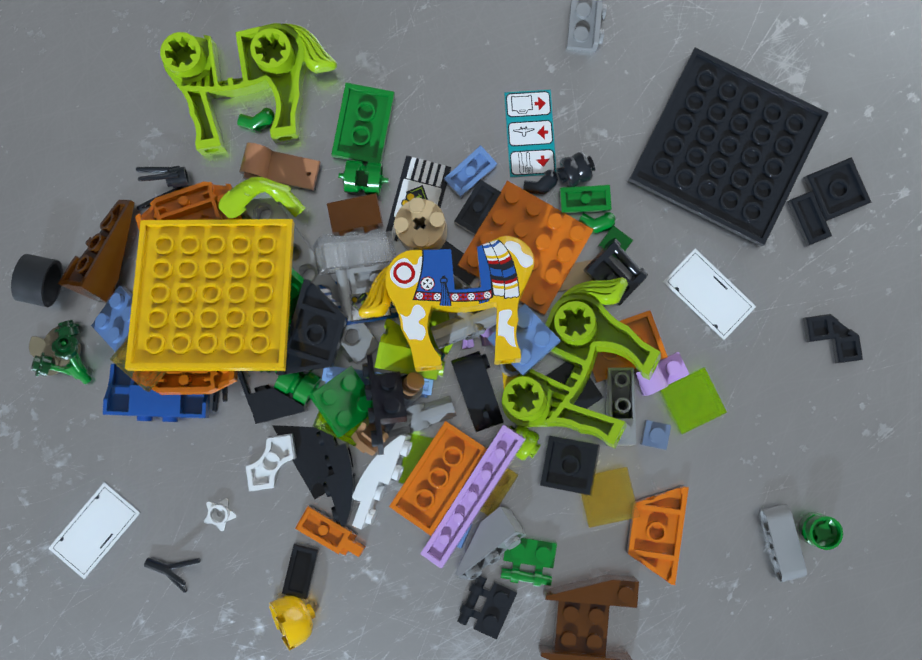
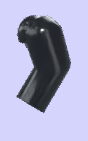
M547 170L538 182L524 180L523 190L531 194H547L558 182L557 173L554 170Z

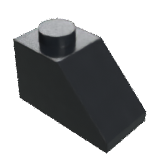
M269 384L255 387V393L248 394L255 424L308 411L307 406H303L292 399L290 395H285L275 388L270 389Z

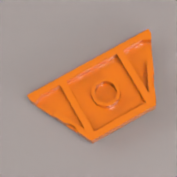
M686 486L633 502L626 552L671 585L676 583L689 487Z

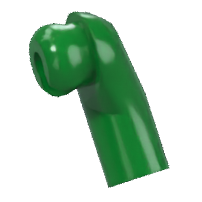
M263 108L254 117L240 114L237 125L254 131H262L273 122L274 112L270 108Z
M583 212L579 221L594 229V233H601L610 230L615 225L616 217L613 213L606 212L603 216L594 219Z

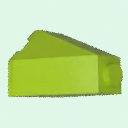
M386 318L384 325L386 331L380 338L374 368L392 372L400 371L403 374L416 372L411 348L403 335L401 326L392 319ZM442 361V370L420 371L417 373L421 374L423 378L437 380L438 375L443 376L445 361Z

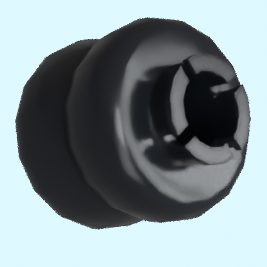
M577 152L571 157L562 158L560 160V168H557L560 181L562 183L566 182L569 187H575L581 182L590 181L593 177L592 171H595V165L591 156L586 157L583 152Z

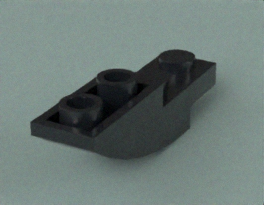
M324 423L318 425L319 431L316 434L320 445H325L328 455H325L327 467L329 470L333 469L334 473L325 477L326 482L323 483V487L327 497H332L334 506L331 507L335 521H340L341 526H344L349 522L354 503L352 498L355 491L353 457L349 442L339 445L336 435L329 424Z

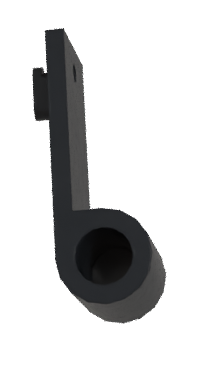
M480 351L451 360L475 431L479 432L504 423L486 370L491 368L486 354L481 355Z

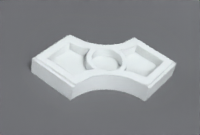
M293 433L267 437L266 449L262 457L257 462L246 466L249 491L276 487V476L280 468L287 461L297 458Z

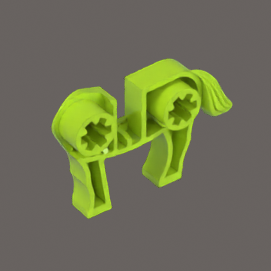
M273 23L235 32L242 78H227L224 81L221 78L217 45L211 36L203 35L204 38H200L185 32H177L169 35L163 41L160 56L165 71L187 100L189 113L196 128V150L201 155L226 152L212 105V99L246 96L268 88L272 89L276 101L275 118L270 129L272 140L275 143L300 140L299 117L303 105L302 90L307 67L314 73L329 72L337 68L336 61L323 49L312 33L301 26L284 23Z
M625 278L593 280L577 284L567 290L556 302L545 325L561 342L548 354L575 367L565 385L533 369L525 376L520 374L517 378L511 380L506 385L502 395V408L510 421L522 427L560 426L571 428L581 434L596 436L608 446L616 449L627 427L626 422L573 404L582 393L590 378L598 352L614 353L626 358L638 369L642 377L648 380L651 379L661 359L660 351L643 342L629 326L615 319L602 305L619 303L628 285Z

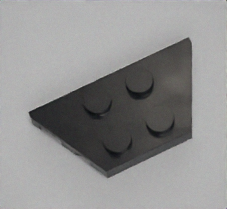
M304 279L289 328L286 371H277L276 375L280 376L333 367L335 364L348 316L311 280Z

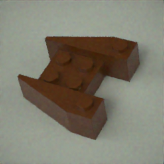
M607 574L543 590L545 600L556 601L553 646L539 645L538 649L541 657L548 660H632L628 653L606 651L610 606L637 608L639 581L634 576Z

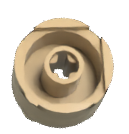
M416 197L405 203L397 212L394 228L405 249L408 251L439 250L447 239V223L442 210L437 204L430 200ZM425 224V226H426L425 229H423V228L417 229V227H418L419 225L423 226V225Z

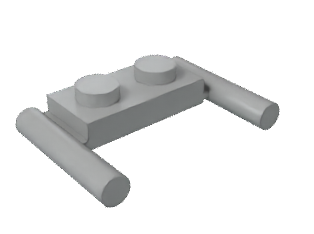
M390 263L335 271L341 310L348 316L347 321L353 320L349 295L368 293L376 276Z

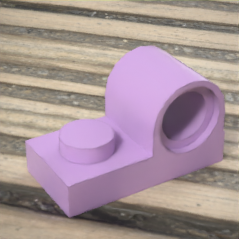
M676 352L659 361L650 380L643 378L639 371L634 372V379L642 395L648 396L689 375V372L680 353Z

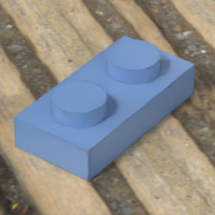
M480 145L444 178V181L461 199L480 179L482 180L497 166V162Z

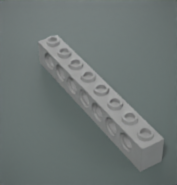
M265 192L256 195L245 206L247 209L242 213L246 219H260L261 212L269 209L271 210L269 219H290L281 205ZM294 225L293 250L298 249L300 257L298 260L292 261V268L302 277L306 270H314L315 277L312 282L318 288L319 285H322L331 290V298L340 303L338 286ZM365 323L346 325L341 340L344 349L341 352L349 363L354 361L355 364H359L367 358L366 354H373L378 350L379 342ZM353 329L357 330L359 333L358 340L355 343H348L346 340L347 332Z

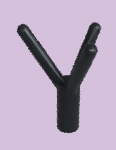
M148 557L144 567L166 575L183 593H186L187 588L184 586L186 581L172 572L171 569L198 564L201 560L197 558L165 564Z

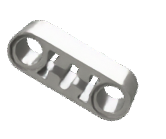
M783 504L761 510V521L778 580L785 582L807 576L803 553L789 506Z

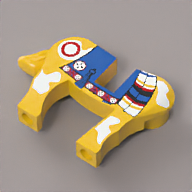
M502 236L477 247L480 287L455 290L451 249L405 251L397 255L390 265L385 267L376 276L367 298L359 308V316L362 318L382 317L387 313L392 302L399 314L403 335L411 348L415 370L420 372L442 370L441 357L434 349L429 338V322L433 311L464 313L495 307L497 314L494 365L520 363L521 351L516 338V329L519 321L518 304L534 268L533 253L522 240L512 236Z

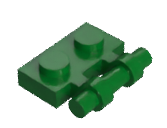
M523 537L520 539L521 542L518 546L510 550L507 549L504 552L503 561L512 562V569L502 568L500 578L510 579L512 583H518V581L529 582L537 587H541V585L551 586L552 576L544 575L543 567L554 568L557 542ZM520 565L535 566L534 573L520 571Z

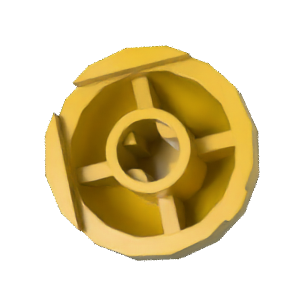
M284 596L269 603L276 628L283 635L281 638L289 651L300 646L310 637L313 630L312 619L316 618L310 603L305 605L296 596Z

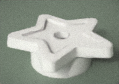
M227 498L218 504L213 502L206 503L208 515L204 520L205 524H214L220 531H224L227 521L236 518V514L229 510Z

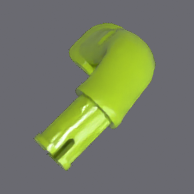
M251 177L242 181L229 190L220 199L218 204L220 211L228 218H235L246 211L247 208L245 206L256 195L265 192L274 198L276 202H280L294 217H297L305 209L303 204L291 192V187L264 177Z

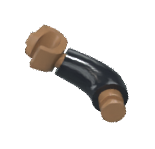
M417 372L401 376L406 410L420 398L423 392L424 379ZM365 419L351 438L356 443L355 447L362 453L366 452L373 456L378 451L377 446L372 447L371 431L375 430L374 423L369 424V419ZM396 423L381 425L383 443L389 437L385 431L390 432Z

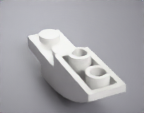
M403 434L391 441L384 448V455H377L364 471L352 495L353 499L360 501L352 526L363 529L368 527L369 524H373L377 515V510H374L377 501H381L386 487L383 485L395 483V480L398 481L403 473L404 467L401 464L404 456L407 457L412 448V442H410L412 435Z

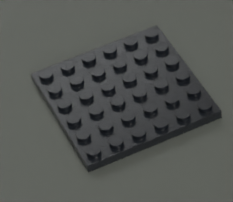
M695 47L628 181L745 239L764 246L829 113Z

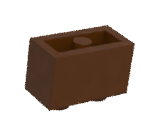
M376 193L327 203L332 233L335 237L339 236L340 239L351 238L355 236V232L364 231V234L378 232L380 227H384Z

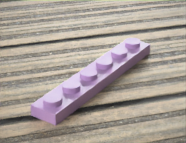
M505 424L501 427L420 553L422 556L441 569L445 566L525 442V437Z

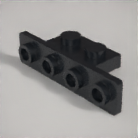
M371 353L366 354L367 363L362 364L364 379L369 378V385H365L366 401L371 400L372 407L368 408L369 424L374 423L375 430L371 431L372 447L377 446L378 455H384L381 425L407 422V413L400 371L374 374Z

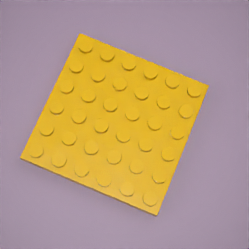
M293 219L141 220L125 369L128 371H286L295 225Z

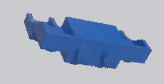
M125 364L110 365L108 387L103 399V415L137 416V421H153V417H162V422H178V417L209 418L210 394L161 395L144 385H138V382L134 381L135 371L126 370Z

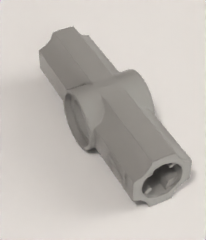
M493 307L481 311L457 313L455 318L430 327L438 348H444L462 339H474L482 335L485 330L496 326L497 309Z
M451 396L410 406L406 410L407 422L396 423L390 432H385L388 434V438L409 431L410 433L431 427L434 423L457 416Z

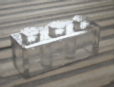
M382 229L371 230L368 234L348 232L344 236L334 237L333 234H326L320 236L313 245L318 276L335 274V271L389 264L396 257L392 232H383Z

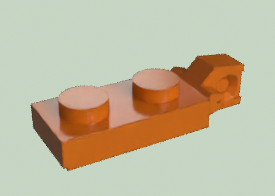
M310 505L306 508L295 527L296 530L337 554L341 553L346 556L349 551L360 557L366 547L355 540L357 534L352 532L351 529L341 526L339 522H336Z

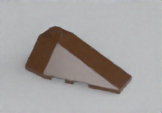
M118 200L100 223V229L102 230L93 238L89 237L85 243L88 248L80 258L75 256L58 284L96 301L106 302L115 292V285L119 280L135 202L132 200Z

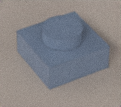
M645 420L640 444L667 450L671 425Z

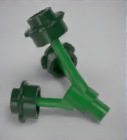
M67 320L58 323L59 328L54 330V333H58L59 337L52 343V351L55 352L57 357L65 360L69 359L70 361L65 367L51 364L52 357L45 355V352H42L40 356L35 355L31 370L35 371L36 377L39 375L47 376L49 370H53L69 376L72 375L83 384H87L92 380V377L87 373L88 369L82 364L79 357L78 340L74 337L80 334L78 329L79 323L74 324L73 320Z

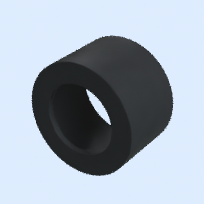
M31 254L21 256L14 268L11 279L13 298L16 301L34 305L52 306L61 290V285L58 284L63 276L61 262Z

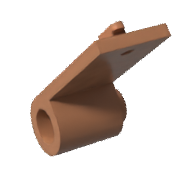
M247 143L239 172L244 175L243 179L245 180L251 177H264L285 185L314 191L321 162L275 152L260 144Z

